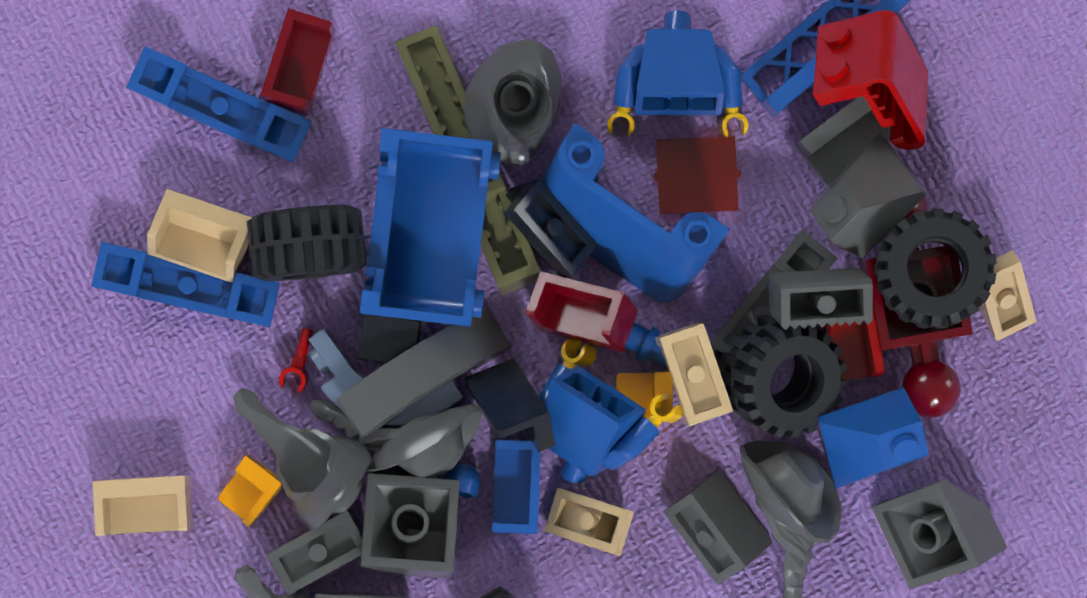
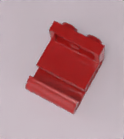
M882 10L818 26L813 95L818 104L823 106L864 96L881 127L890 126V142L894 146L905 150L921 148L925 144L928 69L899 16L892 11Z

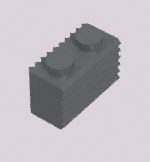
M860 268L770 273L769 313L785 330L790 325L794 329L799 325L805 329L808 324L812 328L817 324L823 328L827 323L831 327L835 323L842 326L845 322L850 326L854 321L858 325L863 321L869 324L873 320L872 278H869Z

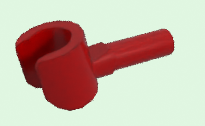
M302 328L292 363L279 376L281 388L285 386L287 373L295 372L301 378L298 393L307 385L309 375L304 367L310 345L308 339L312 337V330Z

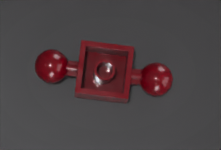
M925 197L904 217L905 219L921 210L927 212ZM948 246L919 250V247H917L909 257L907 264L909 278L912 284L925 295L932 297L944 296L958 286L962 277L960 261L955 252ZM877 258L866 259L860 262V270L865 272L869 278H872L873 309L881 351L910 346L913 366L905 374L902 388L904 387L918 415L935 418L947 414L955 407L959 400L961 384L954 369L947 363L940 361L936 341L972 335L970 317L957 324L936 329V327L925 329L916 327V324L911 322L906 323L898 318L899 315L895 311H890L884 304L886 301L883 295L878 293L876 287L878 283L877 276L874 275V265L877 262Z

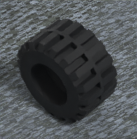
M320 205L289 208L261 213L247 221L252 277L259 280L288 281L336 276L359 271L367 265L361 209L353 206Z
M933 208L932 211L924 212V210L913 213L912 216L901 220L888 233L877 252L878 257L874 265V275L877 276L878 283L876 287L878 293L882 294L886 301L884 304L890 311H895L899 315V319L906 323H914L916 327L925 329L928 327H936V329L946 328L972 316L987 301L991 294L989 291L991 286L995 284L997 275L994 273V265L997 264L996 254L991 253L989 245L992 243L987 235L983 236L978 230L980 226L974 220L969 222L962 218L964 214L956 211L948 213L944 212V209ZM928 242L941 243L951 248L958 256L962 267V277L958 286L949 294L939 297L928 296L920 292L912 284L908 275L907 264L912 252L922 244Z
M768 315L757 317V325L750 322L746 323L741 327L743 334L740 337L733 335L728 342L733 345L730 353L723 352L721 362L726 364L725 370H720L723 382L726 384L725 388L733 412L764 432L780 438L783 435L789 438L800 437L801 430L807 434L816 431L817 418L827 414L832 406L838 408L841 399L837 397L839 390H845L847 380L841 378V373L847 371L846 363L838 358L842 354L841 349L837 344L831 342L832 338L828 334L815 327L812 328L809 324L805 329L800 325L794 329L790 325L785 330L775 318ZM794 356L795 367L790 382L782 391L771 395V380L776 368L785 359Z

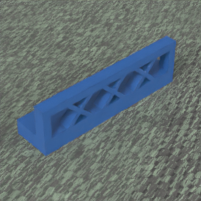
M828 0L740 75L741 82L772 118H775L814 84L816 57L809 63L791 62L793 42L798 38L817 39L818 32H810L808 30L818 21L819 26L825 25L826 14L832 9L852 10L851 18L857 17L858 11H868L866 14L882 10L898 13L911 0H881L877 5L859 4V0H853V3L842 2L843 0ZM785 50V61H774ZM764 67L784 68L783 85L770 96L752 78ZM790 69H800L789 79Z

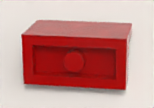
M874 309L873 320L869 324L863 321L858 325L854 321L850 326L845 322L842 326L835 323L831 327L827 323L823 327L824 332L832 338L831 342L837 344L842 351L838 358L845 361L847 371L841 373V378L849 381L885 374Z

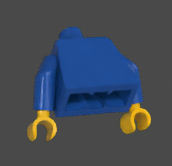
M676 10L665 14L664 29H651L647 31L645 44L634 46L618 69L613 101L617 105V112L609 118L607 123L610 134H613V123L617 117L628 119L630 128L627 137L634 132L635 120L630 115L632 107H635V115H722V108H725L726 113L718 122L719 131L724 137L728 138L727 122L733 117L737 118L740 122L741 135H744L748 130L749 123L747 118L739 113V106L743 105L739 67L722 46L714 44L711 31L707 29H691V15L688 12Z
M568 339L562 344L561 354L565 361L562 365L557 364L542 389L539 398L549 412L556 445L548 449L564 459L561 469L562 477L572 483H583L587 480L588 475L595 476L607 468L611 470L619 469L636 458L660 433L657 428L661 423L677 422L683 415L681 405H676L667 416H664L662 406L671 396L660 394L651 401V415L646 419L643 417L646 411L645 408L581 368L588 367L594 362L597 354L596 348L586 344L582 347L579 356H577V351L582 342Z

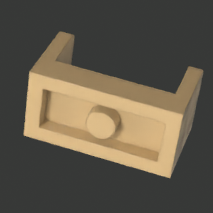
M166 189L147 234L148 255L233 283L235 273H238L249 246L247 221L252 217Z
M695 323L654 337L657 346L662 349L683 411L681 416L683 424L692 426L733 412L704 323Z
M190 475L92 481L96 536L193 530Z

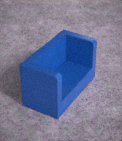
M495 440L491 532L538 534L541 452H538L532 441Z

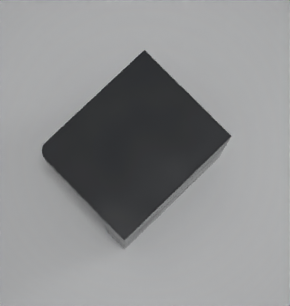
M366 314L358 358L388 363L418 344L422 321Z

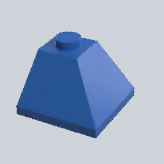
M904 387L817 418L830 473L834 479L836 489L916 462L929 455L922 420Z

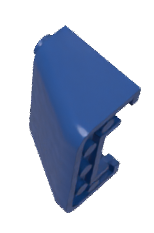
M575 123L561 143L541 181L597 244L589 256L652 299L659 302L677 300L693 282L730 229L708 214L692 212L683 216L671 233L667 232L596 183L598 180L596 175L604 163V149L601 142L595 136Z
M387 128L381 129L379 146L381 166L378 165V181L369 256L365 276H368V278L365 280L364 290H362L361 314L471 327L472 317L481 318L484 290L475 288L489 179L498 180L501 152L492 151L493 141Z

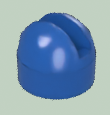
M457 463L452 470L445 474L444 479L460 480L459 497L477 498L480 487L478 472L468 463Z

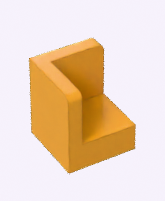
M669 372L619 373L616 376V390L645 408L646 411L643 417L648 418L651 415L650 403L654 397L660 394L671 396L662 406L663 415L667 416L672 411L673 382Z
M247 455L236 467V474L220 493L218 500L243 519L242 523L252 527L283 488V485L276 474L251 455Z

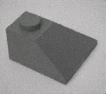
M879 133L816 197L810 212L831 242L864 258L927 194L885 136Z
M368 473L360 566L404 576L450 579L454 572L460 480Z
M946 479L939 480L872 507L910 590L978 567L1007 549L989 507Z

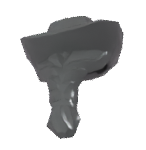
M524 39L501 45L476 69L465 94V125L473 139L493 141L492 151L501 152L500 161L515 165L520 164L521 166L529 162L530 158L534 157L552 130L559 110L561 74L553 51L542 43Z
M244 388L238 390L233 396L236 412L253 423L256 432L276 454L277 474L286 495L291 498L296 512L311 531H315L322 527L331 514H340L349 509L359 495L363 486L361 479L372 460L366 446L348 437L331 436L315 428L300 429L284 423L260 403L254 392Z
M312 400L310 404L313 414L317 418L328 421L332 425L335 424L338 429L346 432L349 438H353L358 443L366 445L368 450L375 453L367 468L368 473L397 476L413 475L414 477L423 478L438 477L454 468L463 456L465 448L478 431L482 417V411L478 405H465L448 409L436 415L415 417L400 428L380 427L361 439L344 412L330 401Z
M760 440L745 443L739 446L742 467L756 495V504L765 514L774 538L785 549L783 574L785 590L783 598H803L802 583L805 579L804 576L808 572L807 565L812 558L811 549L813 548V543H829L840 530L842 505L834 479L812 454L786 443Z

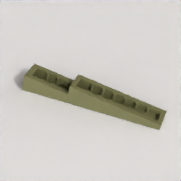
M437 25L396 41L395 44L433 134L473 139L465 125L466 93ZM499 173L498 180L489 179L481 249L500 294L503 296L537 282L541 270L528 240L504 214L511 205V201L506 197L507 190Z

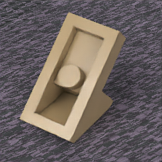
M1013 250L996 258L997 264L994 265V273L997 274L995 284L991 286L989 291L991 294L987 301L979 307L996 342L1037 322L1021 261Z
M557 487L544 531L621 556L634 512Z

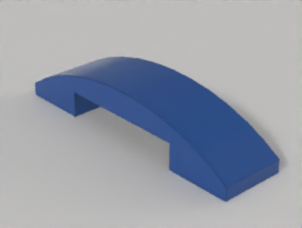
M146 46L126 86L127 89L164 107L291 163H294L312 123L308 119L242 92Z
M101 242L91 287L271 327L281 283L262 281L239 273H235L234 281L231 283L148 255L147 252Z

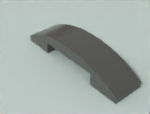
M801 230L710 342L719 370H725L726 364L721 362L723 352L730 353L733 345L728 342L733 335L740 337L743 334L742 326L748 322L757 325V317L763 315L774 318L769 313L770 273L829 270L838 259L805 231Z
M486 309L482 311L481 318L472 317L471 327L451 325L439 331L365 377L339 396L336 402L362 439L400 416L403 409L471 368L475 371L511 349L512 345Z

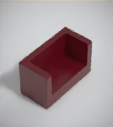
M288 8L261 92V96L266 102L309 115L336 31L331 21Z
M540 271L526 310V315L540 331L624 352L638 310L624 292Z

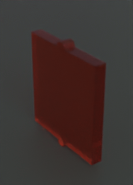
M735 136L728 138L707 137L656 140L657 172L654 174L653 179L658 182L659 214L738 211L737 179L741 176V171L737 169Z

